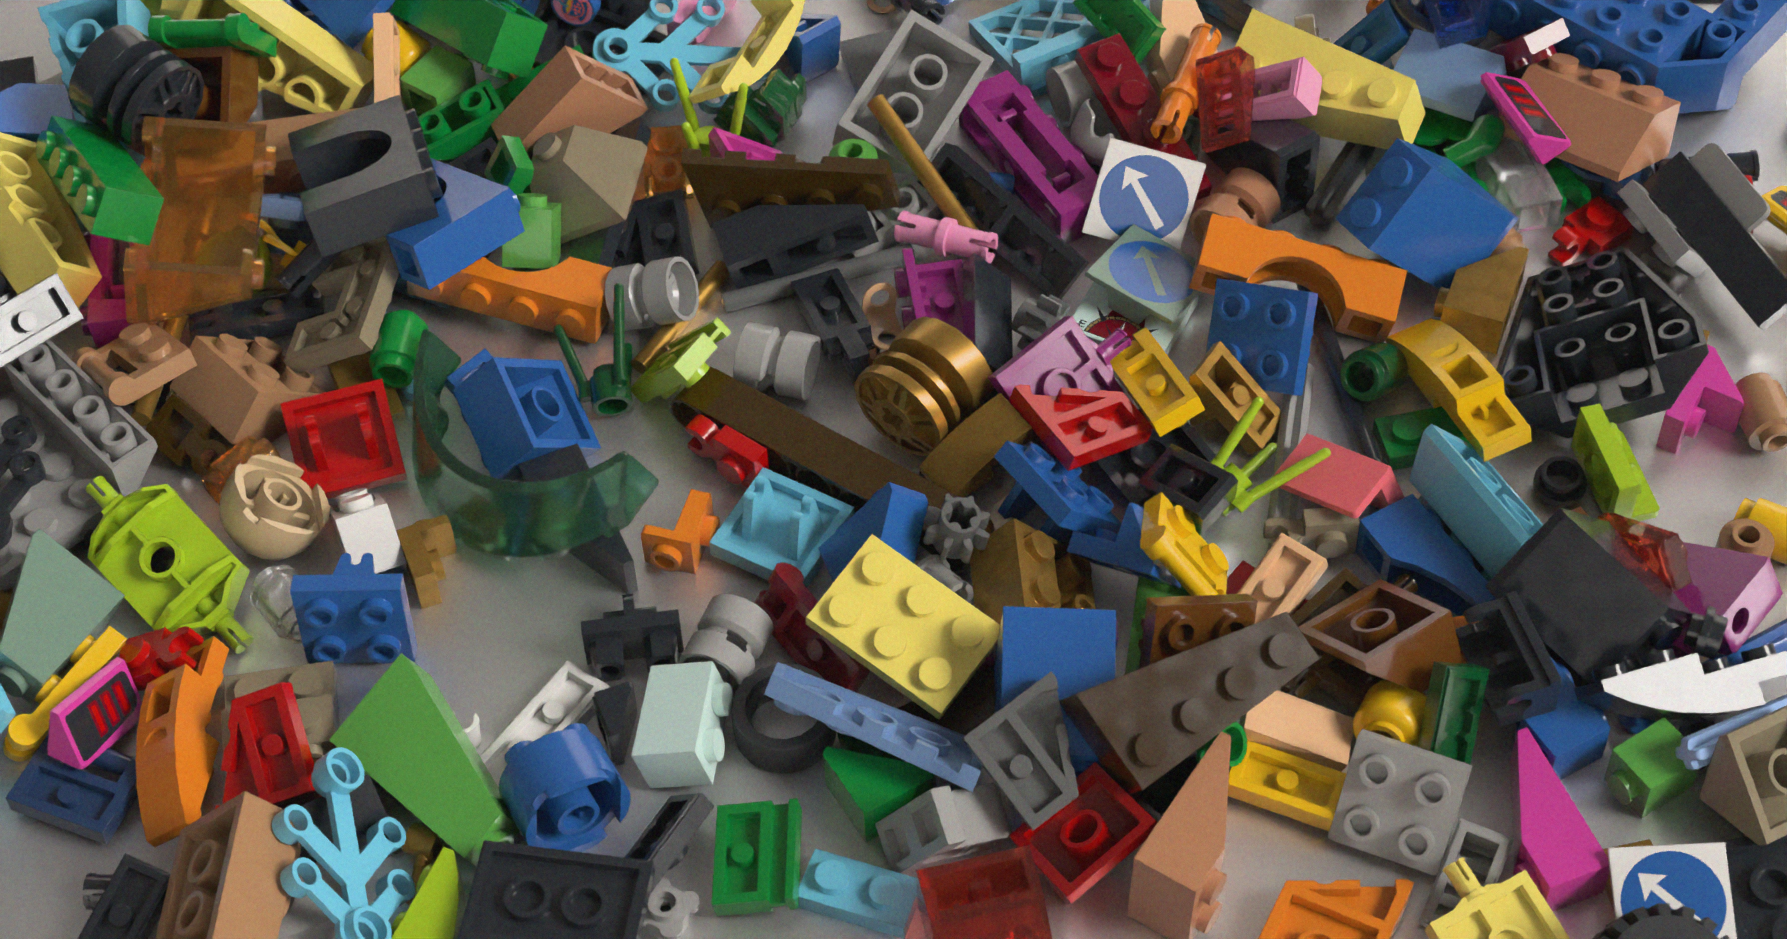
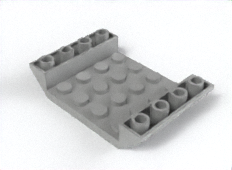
M50 339L4 365L15 391L0 399V444L4 441L1 427L6 420L20 415L28 417L36 430L37 440L30 448L22 452L33 451L37 453L46 469L44 479L32 486L10 513L13 519L12 537L9 543L0 550V590L4 589V592L14 586L22 557L32 535L39 528L66 550L83 541L87 531L90 528L95 530L96 525L99 524L104 516L101 513L103 508L85 491L87 485L91 483L105 496V493L93 481L98 476H104L118 494L121 493L123 496H126L138 490L158 448L156 440L124 409L107 399L103 390ZM10 469L0 478V492L13 478Z

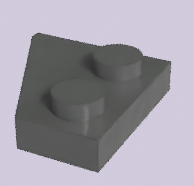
M1049 672L962 738L963 742L1031 832L1079 796L1075 772L1068 749L1069 740L1066 725L1063 723L1058 697L1057 678L1052 672Z

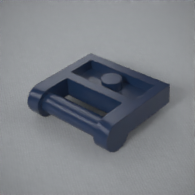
M47 734L5 798L10 809L108 845L138 797L136 755L132 757L108 748L90 764V766L121 776L117 783L60 763V760L49 756Z

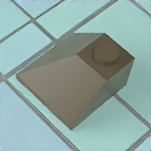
M577 125L555 133H546L538 139L533 147L531 161L535 170L529 186L532 193L546 194L547 202L561 203V244L626 221L648 149L642 141Z

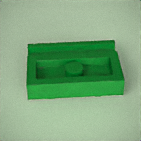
M797 798L789 799V803L775 805L772 800L717 805L711 903L717 916L773 912V907L788 906L790 910L798 909L802 808Z

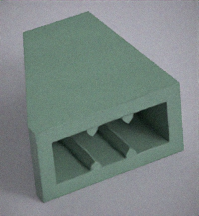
M40 528L32 535L22 557L0 632V683L6 693L14 697H22L31 705L36 702L34 699L46 682L55 674L60 676L72 663L70 658L78 646L89 635L95 638L114 618L125 597L123 593Z

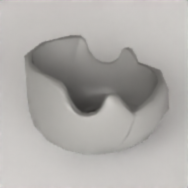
M1088 97L1073 120L1070 129L1071 142L1082 150L1086 161L1101 167L1110 138L1123 140L1098 98Z

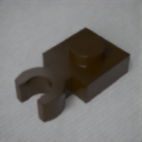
M173 393L145 428L156 440L158 449L176 465L186 468L191 461L192 468L197 475L216 482L219 476L210 469L209 462L211 457L216 453L231 461L236 457L233 449L228 445L216 440H208L215 431V428L181 397Z

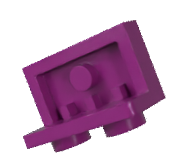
M912 248L902 249V268H894V280L897 298L906 297L908 306L901 307L903 329L912 320L924 316L939 319L955 327L963 334L962 259L915 265Z

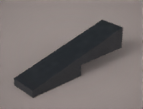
M945 143L931 163L978 230L997 233L998 246L995 251L1048 295L1051 294L1061 300L1090 262L959 146Z

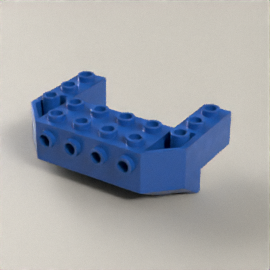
M1483 0L1490 20L1489 30L1506 39L1563 18L1570 36L1553 44L1557 53L1572 55L1579 60V64L1592 69H1607L1620 74L1621 80L1634 85L1657 87L1664 92L1663 96L1681 102L1679 113L1731 109L1736 104L1743 76L1787 31V0H1725L1713 13L1687 0Z

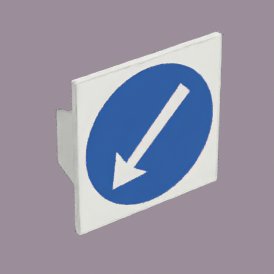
M1110 138L1082 233L1116 242L1135 224L1180 250L1206 164Z
M1725 842L1607 849L1615 920L1643 906L1649 908L1655 904L1670 903V909L1673 910L1681 906L1694 909V918L1697 920L1709 917L1718 924L1713 931L1718 938L1728 935L1730 939H1737Z

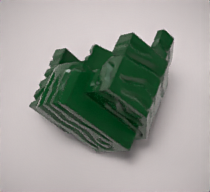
M778 68L769 74L766 82L759 89L753 91L751 86H748L740 136L772 148L777 143L785 140L790 132V128L795 125L796 119H799L802 114L801 106L807 99L806 79L800 73H797L790 81ZM738 91L729 95L716 114L717 116L713 119L722 130L730 132Z

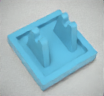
M763 467L710 540V554L768 580L776 564L780 562L791 564L801 571L804 576L803 584L808 588L824 565L818 548L836 532L841 524L848 521L855 514L854 506Z

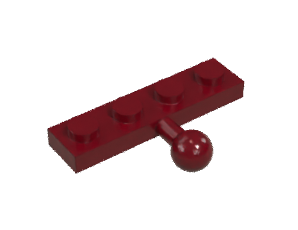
M1120 33L1077 49L1075 61L1123 141L1197 161L1183 136H1181L1178 142L1173 144L1160 142L1166 130L1164 125L1160 135L1157 138L1153 137L1150 127L1161 107L1160 98ZM1204 79L1198 92L1200 96L1199 105L1192 114L1196 118H1207L1214 114L1218 87L1213 82ZM1205 172L1195 201L1210 195L1213 185Z

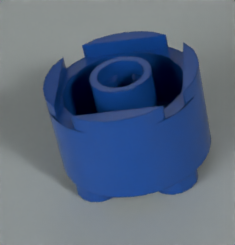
M583 723L570 724L561 731L547 734L533 742L528 740L518 742L505 754L504 760L507 766L500 777L499 794L528 846L584 852L596 846L607 837L604 828L615 816L619 823H621L627 815L631 802L630 791L599 739Z

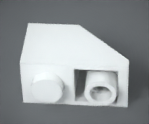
M360 488L336 497L338 505L330 507V519L343 554L349 553L351 555L353 565L359 564L362 555L365 553L373 555L375 574L407 564L388 505L378 492L371 494L367 492L366 488Z

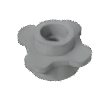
M662 878L650 893L643 927L646 926L647 930L658 938H679L690 923V914L697 912L700 907L698 895L693 891L683 892L671 886L668 879ZM664 905L671 907L670 911L662 912L660 909Z

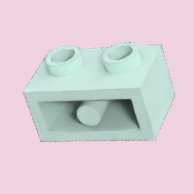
M713 661L654 665L650 667L631 755L649 788L713 784L717 762L722 761L724 757L725 742L723 729L726 716L731 715L733 701L731 686L729 683H724Z

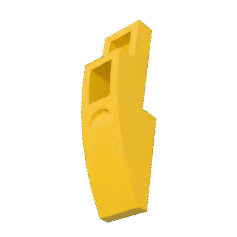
M1430 318L1385 337L1386 343L1396 346L1404 354L1409 376L1434 409L1440 406L1444 408L1484 462L1532 442L1531 427L1505 395L1504 379L1481 352L1451 326Z

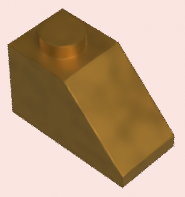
M1519 246L1457 269L1450 289L1440 288L1433 316L1441 318L1443 323L1451 326L1463 335L1478 350L1497 354L1523 282L1529 249Z

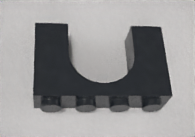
M400 95L287 133L293 158L307 190L300 193L304 214L322 258L439 217L434 198L443 196L424 138L425 135L415 108L405 111Z

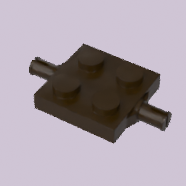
M1344 567L1291 618L1299 627L1369 585L1365 584L1347 567ZM1405 573L1401 574L1392 583L1413 594L1418 591V586L1414 579L1407 584L1410 576ZM1311 645L1320 659L1283 685L1280 691L1302 699L1315 686L1326 690L1354 714L1360 707L1369 688L1379 681L1386 679L1368 673Z

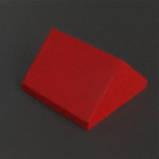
M1096 762L1076 778L1079 792L1077 798L1032 832L1023 823L1009 835L1012 842L1065 905L1075 902L1145 842L1157 825L1156 820Z

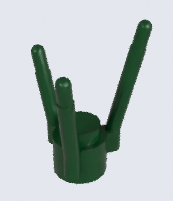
M616 283L614 285L613 363L596 367L590 380H587L564 328L558 324L553 329L577 383L579 401L583 403L591 402L593 412L604 417L625 414L633 406L631 393L633 346L629 342L625 343L624 286L622 283Z

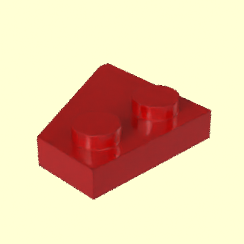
M1020 384L1014 386L1009 399L1013 407L1032 427L1034 432L1067 471L1143 444L1148 441L1153 431V426L1129 398L1120 391L1098 390L1097 392H1086L1078 388L1060 387L1057 396L1033 395L1030 385Z
M280 682L232 699L228 721L230 740L224 748L221 771L227 772L222 805L244 791L275 806L317 792L311 782L314 761L292 683Z

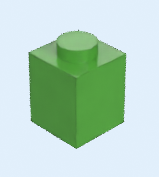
M435 45L400 78L406 111L415 108L417 116L477 85L473 63L461 54H454L438 45Z
M518 194L517 198L521 206L519 215L525 231L502 245V267L548 269L556 266L561 261V203L547 202L546 194Z
M1665 717L1612 749L1604 777L1612 795L1620 803L1628 804L1641 819L1693 787L1699 770L1687 769L1683 760L1677 759L1675 749L1681 746L1683 735Z

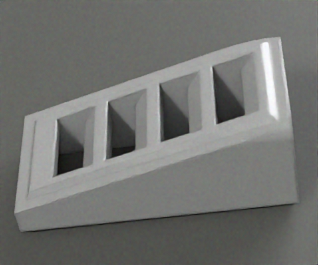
M1459 818L1418 924L1427 927L1429 923L1442 917L1435 913L1439 904L1454 909L1461 900L1444 893L1446 885L1454 886L1442 870L1452 862H1456L1459 858L1464 857L1459 855L1462 847L1494 859L1490 867L1464 857L1474 874L1486 878L1485 886L1498 883L1514 839Z

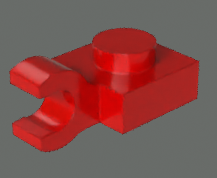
M1598 196L1564 218L1562 227L1552 236V239L1559 245L1550 250L1547 256L1563 267L1571 264L1584 252L1593 256L1602 251H1612L1631 238L1634 226L1623 214Z

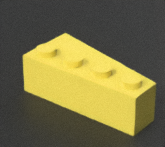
M282 0L189 1L180 20L225 19L228 14L245 13L250 22L259 24V30L277 38L276 57H259L258 91L260 92L266 89L283 96L284 101L316 114L364 107L374 90V64Z
M1255 9L1251 10L1221 77L1305 57L1322 77L1317 114L1306 118L1290 120L1310 128L1319 136L1384 149H1389L1396 138L1413 144L1425 116V110L1415 79ZM1239 91L1237 102L1242 101L1244 91Z
M0 132V270L17 294L46 277L57 273L79 309L101 280L102 276L69 203L38 162L36 157L37 143Z

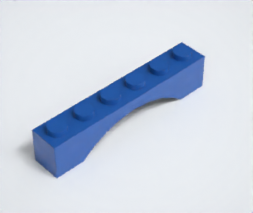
M1413 494L1359 520L1360 525L1355 552L1378 580L1382 579L1392 584L1401 574L1409 575L1407 584L1414 579L1418 586V591L1414 594L1451 610L1452 618L1464 616L1463 612L1472 606L1496 599L1485 587L1488 582L1475 568L1474 561L1469 552L1462 546L1457 547L1443 530L1442 523L1436 513L1431 509H1425ZM1552 659L1562 679L1556 709L1553 712L1515 722V738L1518 730L1528 728L1558 778L1562 780L1602 758L1611 727L1602 709L1577 700L1574 688L1577 687L1574 685L1570 672L1563 664Z

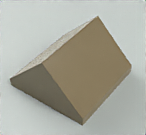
M1787 705L1719 736L1699 795L1702 801L1759 846L1769 844L1787 835Z

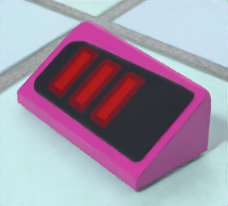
M1485 72L1480 76V82L1490 99L1538 164L1544 165L1571 146L1570 139L1524 80Z
M116 657L50 711L47 748L49 756L77 769H84L139 722L142 700L123 659Z

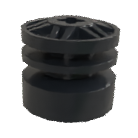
M116 25L101 33L86 48L76 63L69 81L68 98L73 110L105 131L109 130L113 137L140 155L152 156L170 148L186 132L196 117L202 102L204 81L199 70L169 50H163L161 45L131 25Z

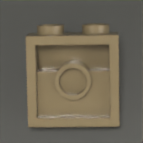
M333 661L224 676L225 710H221L223 753L230 740L228 721L232 699L280 682L292 683L314 764L329 751L337 748L329 741L340 727L337 674Z

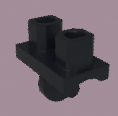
M633 593L622 595L624 610L604 612L603 619L580 621L587 665L593 666L596 677L599 680L608 682L620 680L626 675L624 660L646 658L648 673L650 672V667L654 665L677 664L678 654L684 651L679 610L657 612L656 606L635 608Z

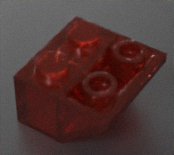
M1029 845L916 870L917 906L927 939H1052L1045 896Z

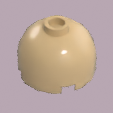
M254 455L245 464L241 465L240 462L226 481L220 498V520L226 533L243 551L262 559L279 561L302 553L326 526L330 517V505L325 492L318 483L311 489L306 482L300 479L305 471L296 464L277 456Z

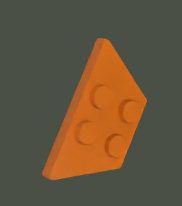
M1395 879L1394 886L1360 887V880H1336L1329 884H1321L1315 880H1287L1258 939H1392L1412 895L1414 882L1408 879Z

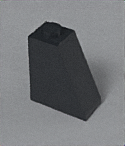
M1211 116L1207 118L1204 152L1226 175L1235 168H1249L1262 174L1272 183L1281 200L1280 211L1271 220L1275 224L1304 209L1313 195L1321 137L1314 130L1290 119L1218 123Z

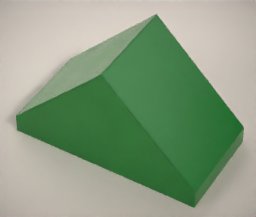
M826 746L823 754L825 784L865 843L879 836L875 823L928 790L936 788L935 774L908 762Z

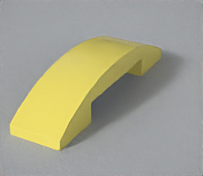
M751 0L753 6L762 15L735 57L708 66L688 97L693 104L737 92L740 83L744 82L750 86L763 77L778 62L792 40L803 12L805 0Z

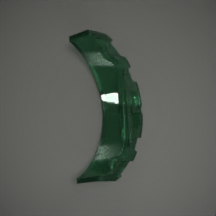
M427 329L423 330L414 367L412 465L418 490L426 507L434 518L441 515L448 516L455 539L461 538L463 543L470 549L496 559L510 561L512 557H536L540 561L564 557L571 548L584 544L602 534L609 538L631 523L658 486L659 480L638 460L625 451L619 452L608 460L582 472L541 482H513L490 477L470 468L453 455L442 442L448 430L449 417L447 411L440 404V395L444 388L446 377L457 369L461 363V357L435 334Z

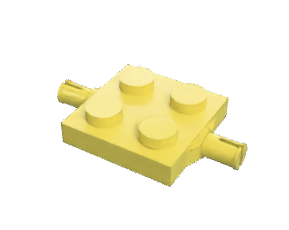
M1464 857L1459 858L1456 862H1452L1442 870L1460 895L1461 900L1451 912L1429 923L1424 929L1430 939H1570L1526 870L1502 883L1487 884L1482 887Z

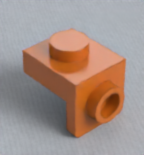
M691 489L674 530L644 525L641 532V541L646 563L652 564L664 571L673 572L678 570L696 574L706 546L710 547V540L720 528V518L714 516L711 493Z

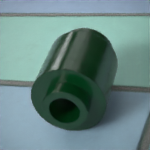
M1385 342L1375 343L1357 350L1346 357L1341 367V383L1344 389L1354 398L1362 401H1371L1399 389L1406 380L1408 365L1404 354L1396 346Z

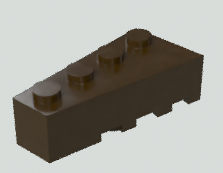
M1286 611L1062 699L1059 702L1111 778L1130 794L1144 790L1320 658Z

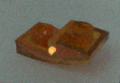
M681 125L649 128L651 134L643 162L645 198L682 189L685 199H694V191L681 165L683 148L689 149Z

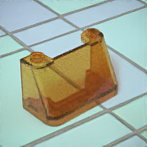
M144 116L142 141L145 145V159L141 163L140 169L163 196L164 202L150 245L134 243L133 246L126 248L123 272L127 323H147V325H152L252 299L253 289H263L265 259L257 258L265 175L275 176L276 146L267 145V125Z

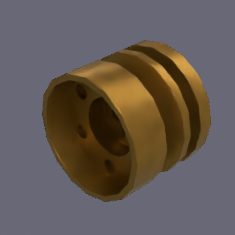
M924 316L912 320L892 341L888 351L879 354L874 359L872 366L867 367L858 376L854 384L856 400L865 417L875 429L887 440L908 453L924 457L928 456L942 440L959 426L961 421L966 420L989 398L994 389L988 379L992 374L988 363L973 342L955 327L939 319Z

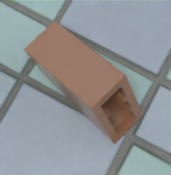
M564 46L498 116L491 126L498 141L502 135L520 137L531 160L535 143L546 133H555L577 125L610 134L642 116L648 108L629 75Z

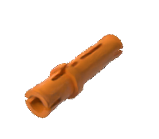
M1200 23L1193 27L1191 37L1174 77L1161 92V107L1150 128L1153 137L1157 138L1163 125L1166 127L1160 141L1162 143L1173 144L1180 140L1188 116H1191L1199 105L1200 96L1198 92L1216 49L1222 40V35L1217 28L1213 31L1210 41L1207 40V36L1212 28L1211 24Z

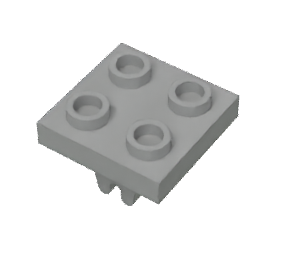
M1362 729L1356 740L1327 839L1437 876L1447 851L1473 765Z

